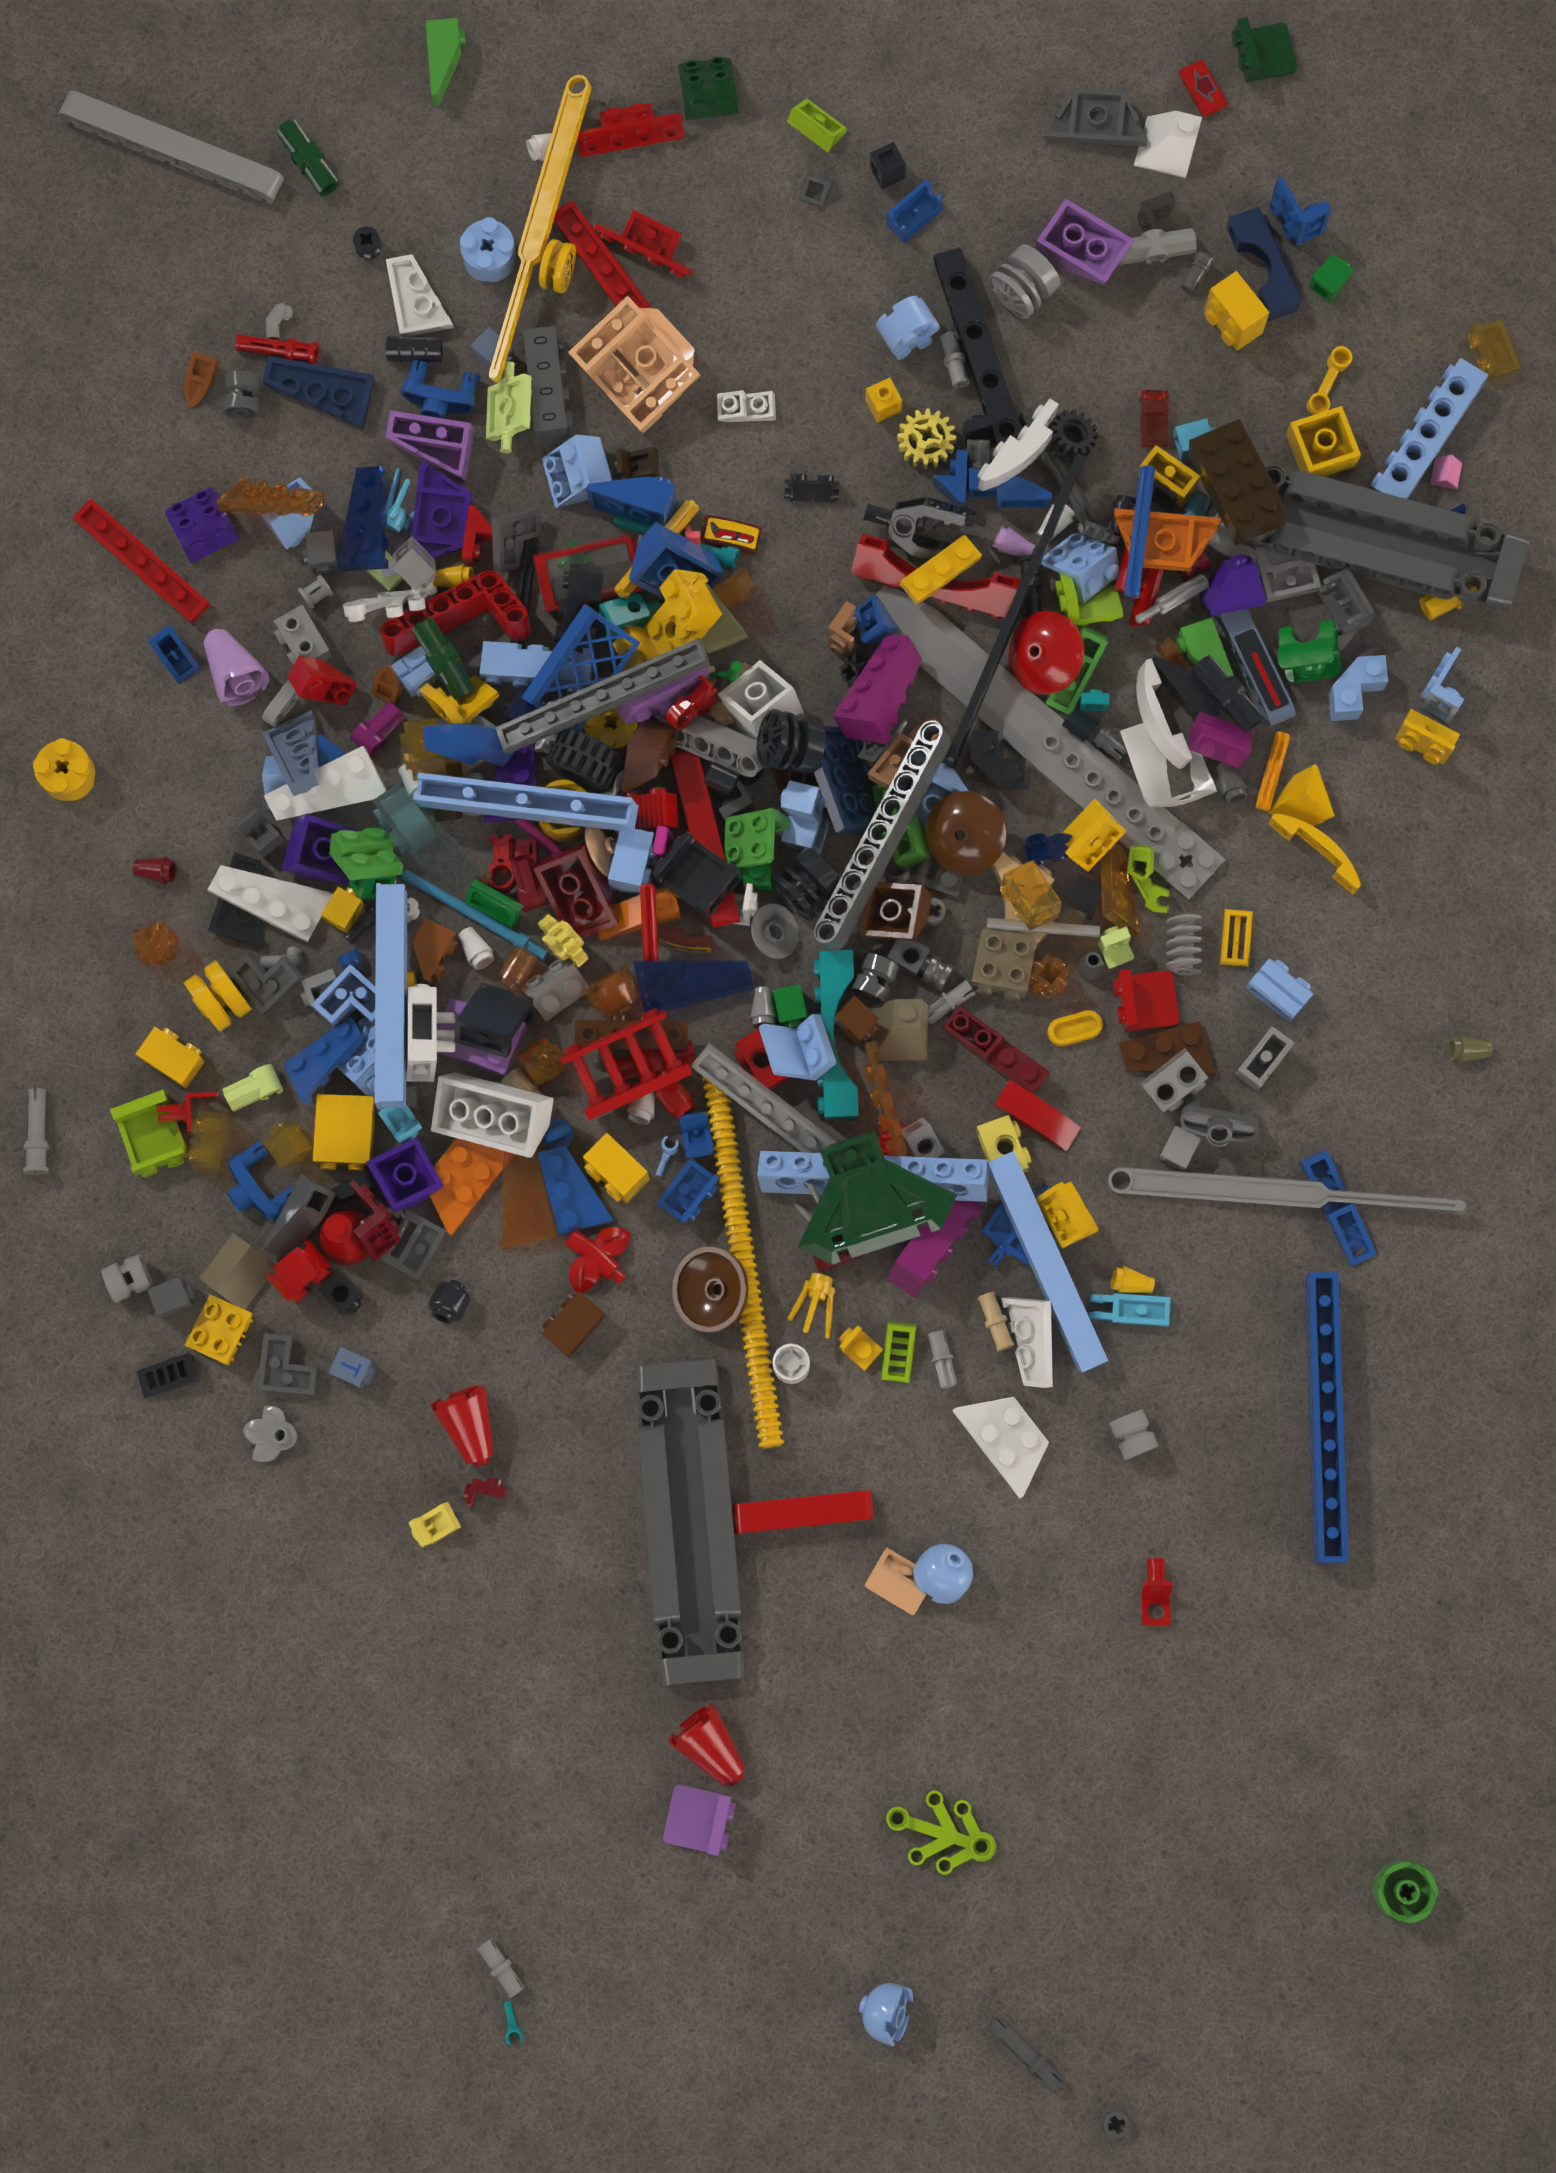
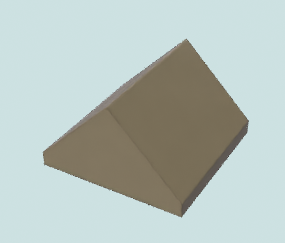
M233 1233L199 1279L235 1306L246 1310L268 1281L265 1275L268 1272L271 1274L275 1272L273 1267L276 1264Z

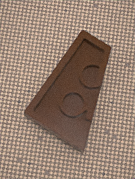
M1200 1021L1118 1044L1125 1070L1128 1072L1154 1073L1185 1048L1207 1076L1216 1075ZM1185 1067L1181 1070L1180 1074H1195V1071L1192 1067Z

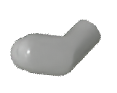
M284 303L275 305L266 317V338L280 340L279 324L283 319L289 320L292 317L293 310L291 306Z
M289 947L286 951L287 955L262 956L260 964L265 970H269L281 957L287 956L294 966H297L303 959L301 957L302 950L298 947Z

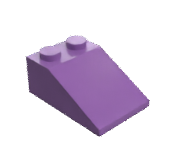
M1065 198L1037 239L1035 249L1057 269L1105 285L1134 243V239Z
M450 998L444 1012H454L455 1023H439L437 1030L455 1031L456 1019L467 1003ZM525 1022L521 1024L512 1038L511 1053L507 1058L459 1043H455V1052L437 1053L497 1077L504 1078L510 1073L528 1028Z

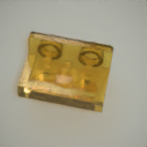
M1502 319L1482 326L1480 322L1474 323L1468 334V340L1471 348L1476 350L1479 357V369L1488 374L1487 381L1489 382L1519 372L1521 367Z

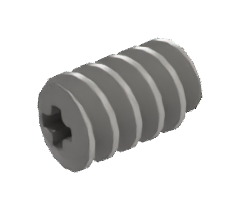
M1182 914L1167 919L1166 925L1170 927L1166 932V936L1170 938L1166 942V947L1170 949L1166 953V958L1170 960V962L1166 963L1168 971L1179 975L1201 974V970L1193 968V965L1202 963L1201 959L1194 957V954L1202 952L1201 948L1194 946V943L1202 941L1201 937L1194 935V932L1202 930L1201 926L1194 924V921L1202 919L1201 916Z

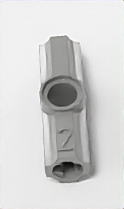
M1193 228L1164 232L1161 229L1148 230L1141 234L1140 237L1132 238L1134 243L1119 265L1144 261L1150 265L1152 261L1160 260V263L1168 260L1169 257L1196 253L1195 231Z

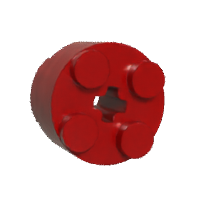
M310 1240L304 1242L307 1246L305 1249L302 1250L297 1247L273 1267L276 1271L274 1275L269 1272L265 1275L287 1303L290 1301L296 1304L299 1303L310 1293L307 1290L314 1282L320 1285L332 1275L328 1271L331 1267L330 1263Z

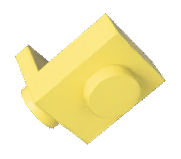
M449 1502L442 1503L423 1516L409 1521L412 1535L421 1547L433 1544L461 1528Z

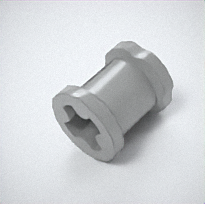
M318 575L317 580L304 589L301 587L297 589L311 610L315 608L314 605L325 597L334 595L321 575Z

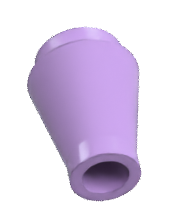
M1001 526L992 547L997 548V552L1021 557L1031 555L1035 545L1010 527L1006 529Z

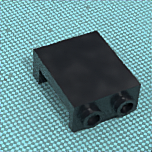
M687 831L683 836L680 835L675 839L671 846L672 850L668 855L661 857L656 862L653 868V876L658 884L709 920L742 880L743 875L738 866L732 862L730 864L726 863L696 841L693 834Z
M481 983L456 1019L454 1042L507 1058L511 1053L512 1038L523 1021L530 1022L532 1019L534 998Z

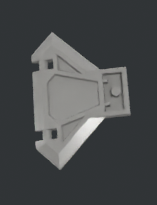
M1215 506L1211 508L1206 517H1218ZM1218 532L1214 534L1207 545L1228 558L1240 554L1250 556L1257 566L1267 603L1317 592L1318 588L1321 587L1315 564L1276 554L1266 545L1252 547L1245 541L1234 546L1229 535Z

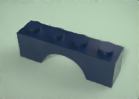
M1256 207L1229 217L1226 229L1236 252H1248L1256 255L1263 261L1268 270L1269 279L1260 288L1258 294L1259 300L1270 312L1267 322L1297 312L1302 295L1297 285L1294 286L1292 283L1289 264L1283 262L1281 258V247L1277 238L1273 239L1271 235V225L1267 215H1263L1260 207Z

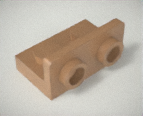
M848 601L845 602L828 627L830 650L840 657L854 654L853 634L857 629V626H855L857 621L856 606Z

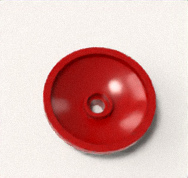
M1041 611L1025 618L1013 632L1008 648V661L1013 676L1026 690L1036 694H1055L1067 688L1078 676L1084 660V642L1078 627L1067 616L1053 611ZM1037 647L1039 648L1038 656L1035 655V649Z

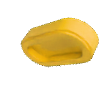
M1091 1010L1057 1018L1048 1027V1039L1052 1044L1059 1047L1093 1039L1102 1030V1018L1098 1013Z

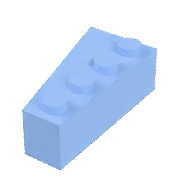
M483 641L480 678L485 679V683L491 685L511 682L514 687L528 688L552 651H549V648L543 645H528L526 650L522 649V645L518 643ZM583 648V653L574 651L576 663L592 660L590 648ZM571 656L569 657L565 665L572 664ZM592 663L576 666L580 683L592 680ZM573 667L561 669L558 674L560 686L575 684ZM556 680L553 681L549 688L557 687ZM591 684L580 686V688L582 690L586 687L591 686ZM577 687L566 688L570 694L578 691Z

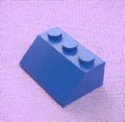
M655 522L638 542L629 579L630 582L665 600L659 587L674 569L704 574L708 579L707 584L711 589L722 579L725 573L715 554Z

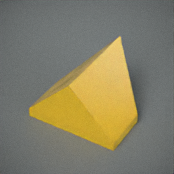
M1312 765L1294 775L1275 800L1268 813L1291 816L1312 826H1317L1334 817L1335 815L1318 766Z

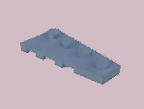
M312 710L262 733L293 797L306 793L319 785L316 718Z

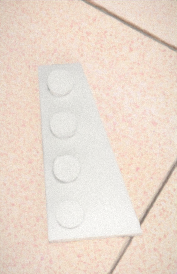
M223 865L219 867L208 888V892L306 943L311 938L322 917L323 910L334 894Z

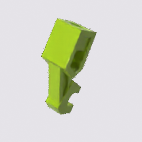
M1133 844L1130 846L1127 873L1132 875L1146 901L1145 906L1152 912L1167 913L1169 905H1161L1158 902V898L1160 896L1169 897L1170 891L1153 884L1149 877L1154 872V846ZM1136 861L1147 862L1146 874L1135 869L1137 867L1135 865Z

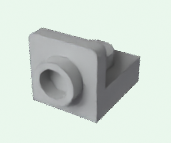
M333 968L301 980L304 989L300 990V994L305 1006L311 1005L315 1011L312 1006L316 1001L314 994L319 992V995H321L337 978Z

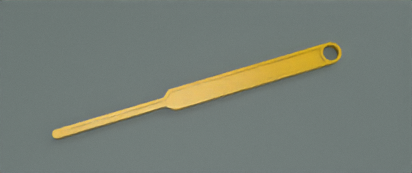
M576 75L570 78L564 90L517 252L521 259V264L489 371V377L493 382L501 380L533 267L542 260L591 93V85L583 75ZM580 82L586 83L582 92L578 94L571 92L575 84Z

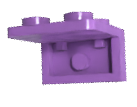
M676 1785L673 1789L663 1835L664 1842L719 1856L720 1850L726 1851L730 1833L724 1831L726 1821L733 1820L736 1804L731 1803L732 1796L684 1785Z

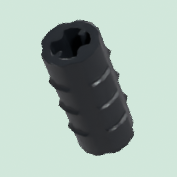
M387 336L386 338L387 361L412 362L413 360H418V362L423 361L427 363L442 362L443 342L441 337Z

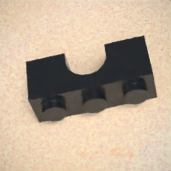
M570 564L569 572L564 571L562 588L567 590L565 599L560 598L558 615H562L563 618L562 625H556L554 642H559L577 616L576 611L581 603L589 600L600 602L604 579L603 568ZM595 622L589 628L591 640L595 639ZM587 632L580 642L588 641ZM589 644L579 645L574 651L583 653V648H589Z

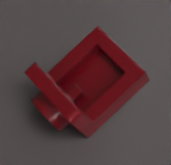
M487 1477L485 1482L473 1478L472 1484L467 1483L463 1500L466 1501V1507L473 1509L478 1493L506 1500L509 1489L503 1487L504 1481Z

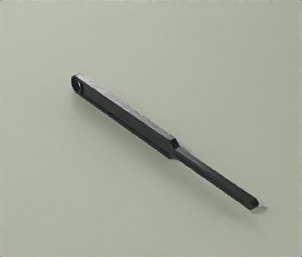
M1076 454L1030 564L1022 577L947 753L945 765L954 768L958 762L1086 456Z

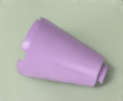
M214 629L207 634L203 644L216 693L222 703L224 701L228 706L242 705L256 698L252 693L260 688L263 691L266 689L269 683L267 670L227 630Z

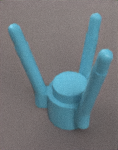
M400 468L396 469L380 522L382 526L396 533H400L402 528L408 531L414 517L413 511L406 518L407 512L400 507L410 484L409 479L404 481L395 504L392 505L401 474Z

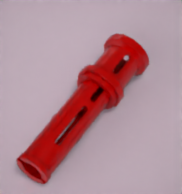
M238 334L235 343L236 351L239 352L244 351L285 357L288 360L310 362V364L316 365L320 352L319 342L313 341L312 344L297 342L296 338L281 341Z

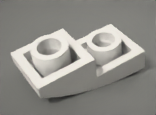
M741 390L717 394L718 420L721 422L776 420L775 394L773 391L745 394Z

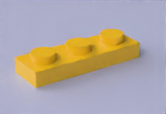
M963 535L902 579L900 586L914 603L918 605L979 561L982 554L968 537Z

